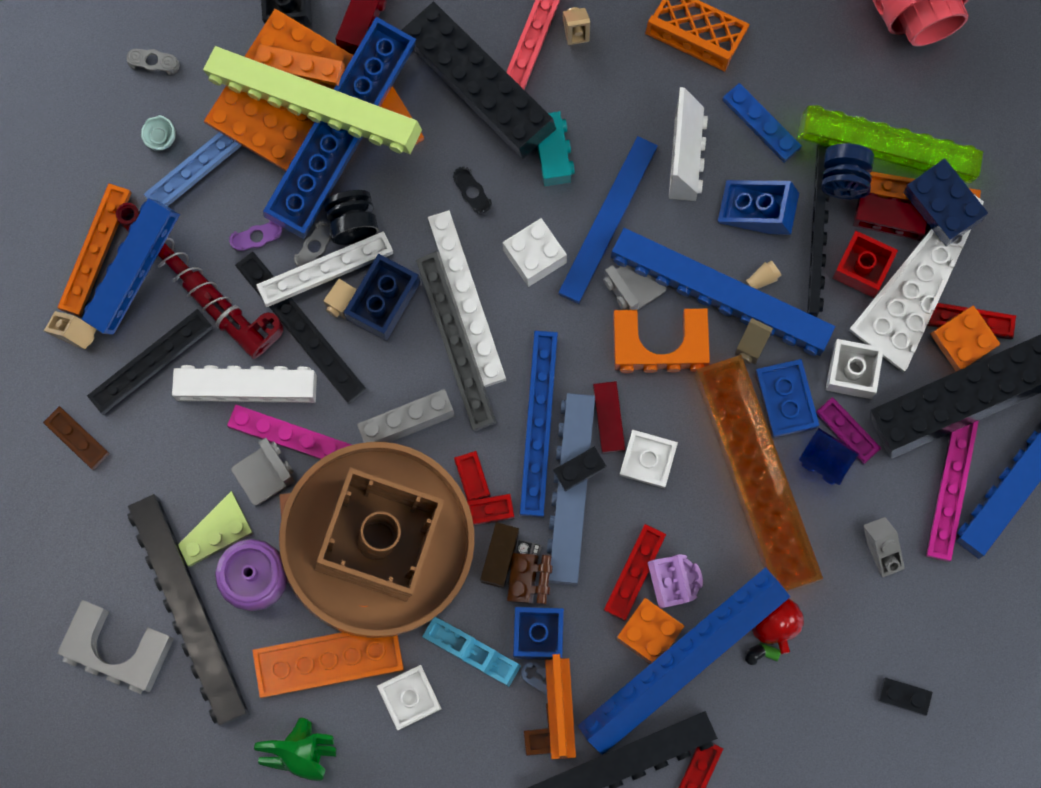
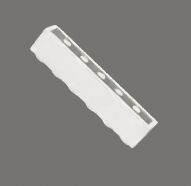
M182 365L181 368H174L172 396L176 401L316 403L317 375L310 367L303 366L297 367V370H288L287 367L276 366L274 370L265 369L262 366H251L250 369H241L240 366H228L227 369H218L217 366L207 365L204 366V369H195V366Z

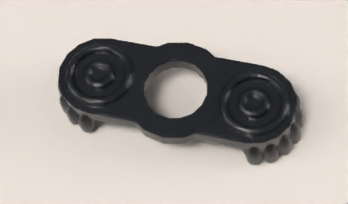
M464 166L456 169L453 180L462 192L463 199L470 204L477 214H487L492 206L491 199H488L485 195L482 185L476 182L471 174V169ZM469 187L479 189V195L476 198L467 196L466 191Z

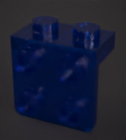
M818 428L799 460L802 462L801 465L808 471L814 472L815 470L823 475L822 479L827 483L841 485L846 473L859 453Z

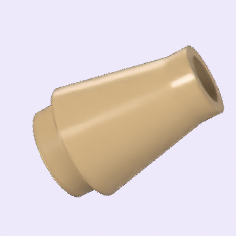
M770 261L768 263L764 262L745 281L748 286L759 289L778 281L777 278L782 275L773 261Z

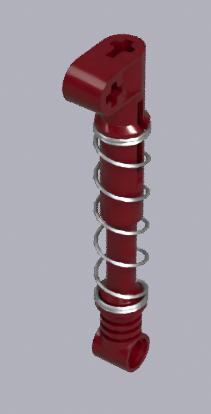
M128 202L121 204L116 210L117 220L127 231L140 214V210L134 204ZM134 213V217L131 220H125L127 215ZM167 238L173 244L172 250L164 243L158 254L163 261L160 262L158 267H162L166 263L177 274L173 282L181 278L184 281L182 287L188 292L187 297L192 296L203 308L202 312L206 311L216 321V327L221 331H226L252 359L259 357L280 338L283 333V325L275 314L264 313L251 324L242 315L240 307L237 305L233 306L231 298L224 297L217 290V284L209 282L203 276L201 268H189L187 266L189 257L186 253L173 252L174 241L171 238ZM178 254L186 256V264L177 256ZM192 269H198L201 273L199 271L193 272ZM216 302L224 312L221 313L212 303ZM233 321L241 327L239 330L232 324ZM268 324H270V325H273L274 327H273V329L270 330V329L267 328L266 326H267ZM261 328L267 333L268 337L264 338L258 330Z

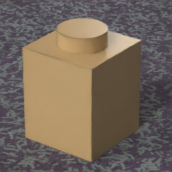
M338 279L323 300L327 307L326 311L336 318L341 316L346 319L344 311L357 289Z

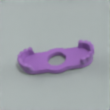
M269 220V223L261 226H252L240 233L234 231V234L232 233L229 237L231 247L237 251H245L253 247L259 248L268 242L280 238L283 227ZM254 231H261L263 233V239L260 242H253L250 236Z

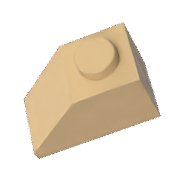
M573 7L563 11V25L567 45L589 42L590 18L586 9Z
M57 311L53 313L44 329L46 333L82 349H86L93 342L94 334L97 330L74 315Z

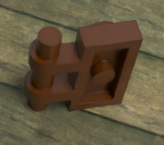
M513 553L507 601L533 604L534 594H536V603L546 605L547 595H550L548 583L549 575L552 574L553 570L551 565L552 556L542 555L541 564H538L537 555ZM536 573H540L538 586H535Z

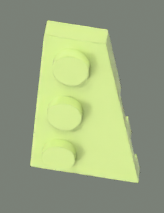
M232 491L178 544L189 567L253 534Z

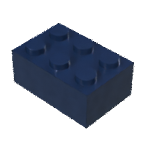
M945 158L910 182L903 192L946 247L982 222L988 214L987 210Z
M378 254L344 311L346 320L387 341L421 283L419 274Z

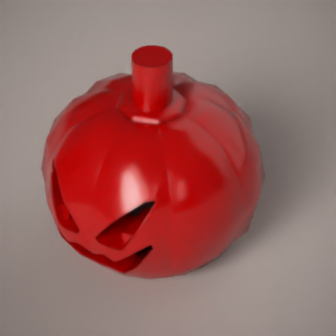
M787 599L755 626L752 632L762 643H778L781 655L788 654L790 649L787 641L794 639L801 633L804 626L803 613L798 604L791 599Z

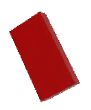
M477 451L454 457L467 501L490 497L491 495Z

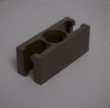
M495 523L480 578L481 583L504 589L519 535V528Z

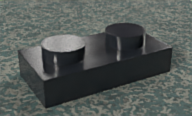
M594 446L553 469V472L566 492L603 471L607 466Z
M884 678L878 702L927 716L933 692Z

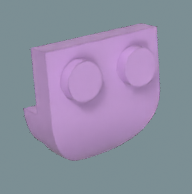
M679 554L648 562L660 609L681 605L697 598L696 595L703 586L702 573L699 566L689 561L686 555Z

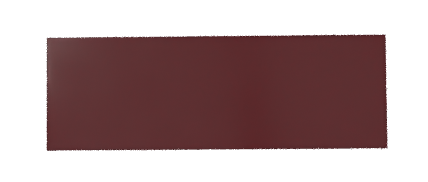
M617 381L593 384L601 452L605 454L625 451Z

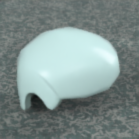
M162 115L148 118L141 129V138L144 144L155 151L169 148L175 140L176 130L173 123Z

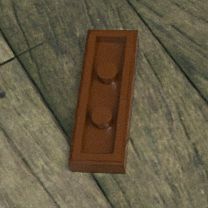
M60 406L43 422L93 471L110 454Z

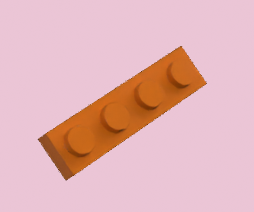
M261 44L258 46L254 59L257 62L303 79L335 86L339 85L345 67L342 61Z

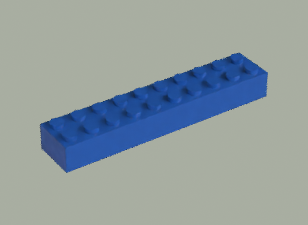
M375 17L342 74L339 85L335 86L334 90L381 107L412 53L416 39ZM320 121V123L314 122L264 208L263 216L305 239L324 206L323 203L328 199L363 136L356 138L350 135L347 130L340 129L338 131L323 121Z

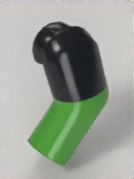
M759 643L746 651L745 661L750 665H756L757 661L763 657L778 661L781 653L777 648Z

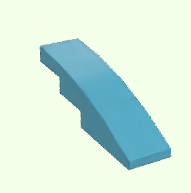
M437 617L431 620L422 636L429 642L510 687L521 667L515 661Z

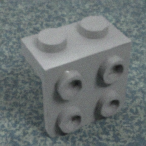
M612 265L605 269L603 281L610 291L613 290L617 296L616 300L623 310H638L664 294L666 287L658 284L655 281L656 278L647 275V277L638 275L634 271L635 268L628 265L626 267L620 266L617 269Z
M267 438L258 442L261 447L260 449L235 464L231 469L255 506L260 505L295 482L291 476L294 473L292 467L287 460L285 462L281 461L278 455L282 452L274 441L270 443Z

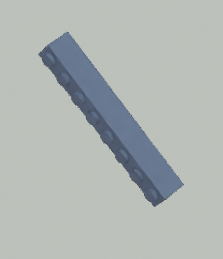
M567 393V399L561 402V414H565L564 423H559L558 437H563L562 446H557L556 460H560V465L589 450L591 447L595 396ZM554 474V483H558V491L552 494L551 506H556L555 516L550 515L549 529L554 530L553 539H548L547 553H551V565L553 566L552 574L549 575V584L577 586L587 480L565 492Z

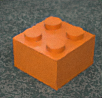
M974 305L930 333L956 372L968 367L1000 345V342Z
M644 598L616 640L651 664L671 647L685 626Z

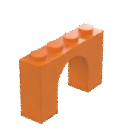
M708 308L684 309L683 342L678 349L669 354H655L642 345L638 336L637 310H614L615 370H620L621 373H632L634 370L654 373L657 372V369H667V372H680L681 369H690L691 372H702L708 368L710 363Z

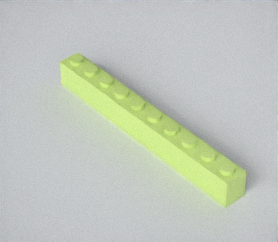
M217 46L214 47L203 68L209 77L208 80L215 85L221 86V84H224L236 93L242 91L255 100L264 99L276 108L282 106L295 115H307L310 120L316 123L323 121L335 130H347L350 135L356 138L363 136L368 138L371 143L378 146L382 144L387 145L392 151L399 154L402 152L411 154L422 131L418 121Z

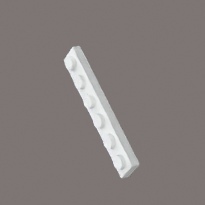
M383 231L256 284L265 306L269 307L371 264L378 254L384 257L393 254V250Z

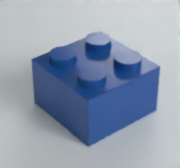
M515 607L514 659L550 660L553 659L552 654H560L562 659L564 608Z

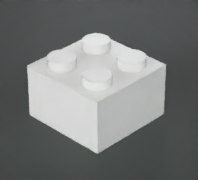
M542 218L503 242V251L528 287L567 263V254Z
M837 339L832 348L825 390L872 399L877 393L884 348Z

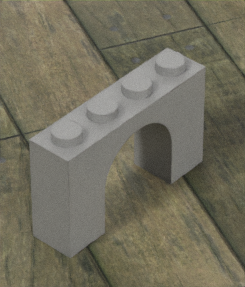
M82 600L57 654L64 656L62 661L73 666L81 663L86 666L85 671L97 676L99 672L107 674L106 680L118 685L121 681L128 683V689L139 694L143 690L150 692L174 638L147 627L136 653L128 661L117 665L108 664L99 655L97 639L109 611Z

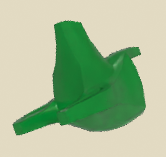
M305 718L298 719L285 741H261L254 745V750L277 755V757H259L258 764L289 771L293 775L311 781H321L324 778L326 770L319 765L321 756L336 757V747L317 745H333L334 737L327 734H312V722Z

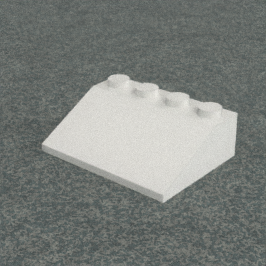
M680 87L675 113L669 199L696 201L697 194H702L703 180H699V172L704 170V158H700L701 151H705L706 137H702V129H707L708 116H703L704 107L683 87Z

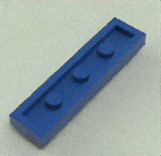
M740 83L723 96L722 101L784 163L801 149L802 145Z

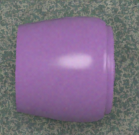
M255 539L238 541L228 547L218 560L215 571L217 588L223 598L238 609L247 611L266 609L276 603L285 592L287 578L280 553L265 541Z

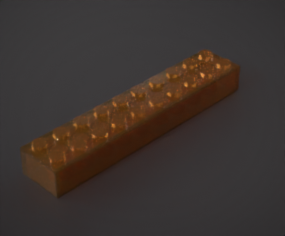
M742 355L698 368L695 373V379L763 568L766 567L787 593L819 583L823 579L822 573Z

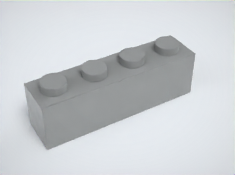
M443 389L360 422L357 426L364 443H390L455 417L447 393Z

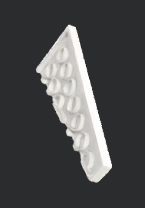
M975 195V197H976V198L979 200V202L983 205L984 201H982L980 198H978V197ZM931 229L851 326L849 331L867 345L883 347V357L904 373L917 349L971 230L946 247Z

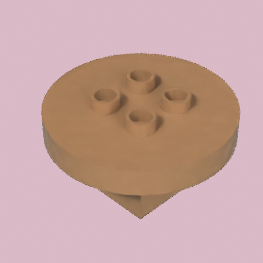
M388 442L358 443L346 446L323 457L297 482L282 514L279 531V550L288 584L301 604L313 616L326 625L346 634L367 638L392 637L410 632L428 623L440 614L458 594L466 580L473 559L474 525L469 505L459 485L432 458L420 451L400 444Z

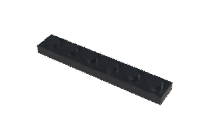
M196 309L89 393L87 397L99 412L104 415L212 330V325Z

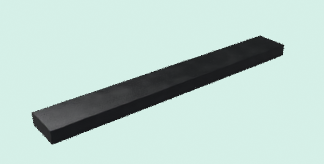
M253 251L235 264L236 268L261 297L256 284L273 278L274 276ZM291 297L269 306L271 311L278 317L348 404L367 390Z

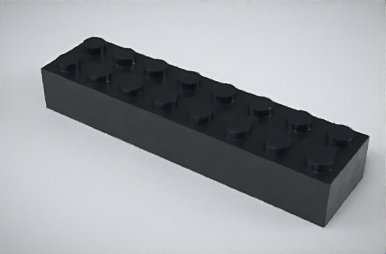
M434 1L401 30L416 39L413 50L522 159L556 130L553 118Z
M1041 334L871 409L870 420L890 459L1040 394Z

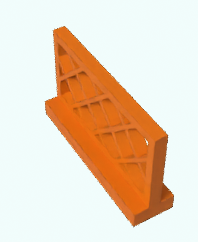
M662 0L654 15H651L648 20L645 34L725 72L750 24L700 0H680L681 4L671 6L669 0ZM697 7L701 13L691 16L688 8ZM684 9L687 17L676 19L673 11ZM669 13L672 20L664 21L658 17L661 14ZM716 16L720 19L721 23L711 25L708 17ZM704 19L706 26L696 29L694 21ZM689 22L692 30L685 31L679 27V24ZM735 25L742 29L740 33L731 35L728 27ZM724 28L726 36L716 38L713 30ZM709 31L712 39L706 41L700 38L699 34ZM729 41L731 45L730 51L721 48L719 43Z
M552 654L553 659L545 660L551 759L576 758L569 658L561 659L560 654Z

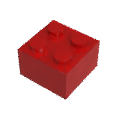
M855 231L832 279L875 298L898 250L861 232Z

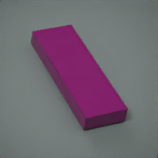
M833 397L816 411L817 417L862 465L881 450V447Z

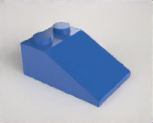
M727 180L718 222L766 234L791 235L800 193L791 181Z

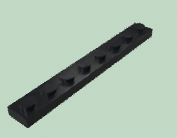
M819 137L816 145L807 313L815 317L818 316L819 312H823L824 298H820V290H824L825 276H821V270L826 265V254H822L823 246L827 244V232H824V224L828 223L829 211L825 210V202H829L830 196L825 194L821 187L823 172L826 170L824 168L825 152L830 147L829 137Z

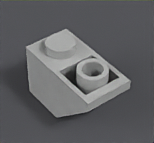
M883 517L863 525L868 547L881 576L885 577L905 569L898 533L887 518Z

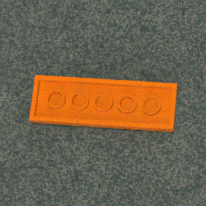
M341 632L252 650L260 698L404 671L398 635L384 638H367Z

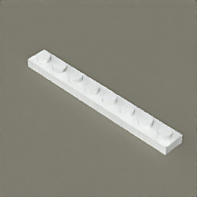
M450 211L429 216L428 221L485 387L506 381Z

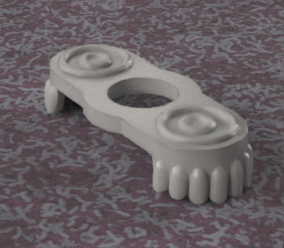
M132 49L127 54V64L132 69L141 67L148 71H166L168 75H171L174 72L177 73L180 67L179 61L175 56L161 53L155 49ZM149 55H156L158 57V62L155 65L150 66L146 64V58Z
M322 220L315 224L316 229L304 241L301 251L294 255V262L297 267L314 261L324 254L326 246L331 240L330 222ZM319 241L321 243L320 250L318 252H310L308 249L310 242Z

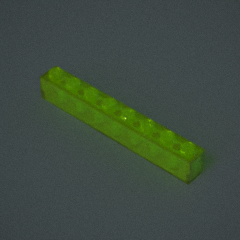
M808 105L803 111L797 139L828 147L843 143L858 144L872 150L874 159L924 172L945 158L960 178L970 184L980 176L984 152L972 145H958L952 140H939L929 134H916L907 128H893L887 123H874L860 116L851 117L842 111L832 112L825 110L819 105Z

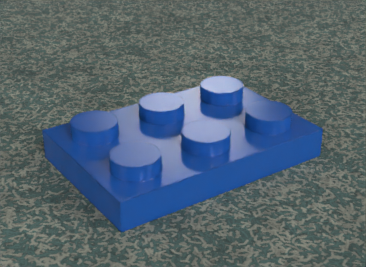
M802 359L755 370L773 438L819 428L820 425Z

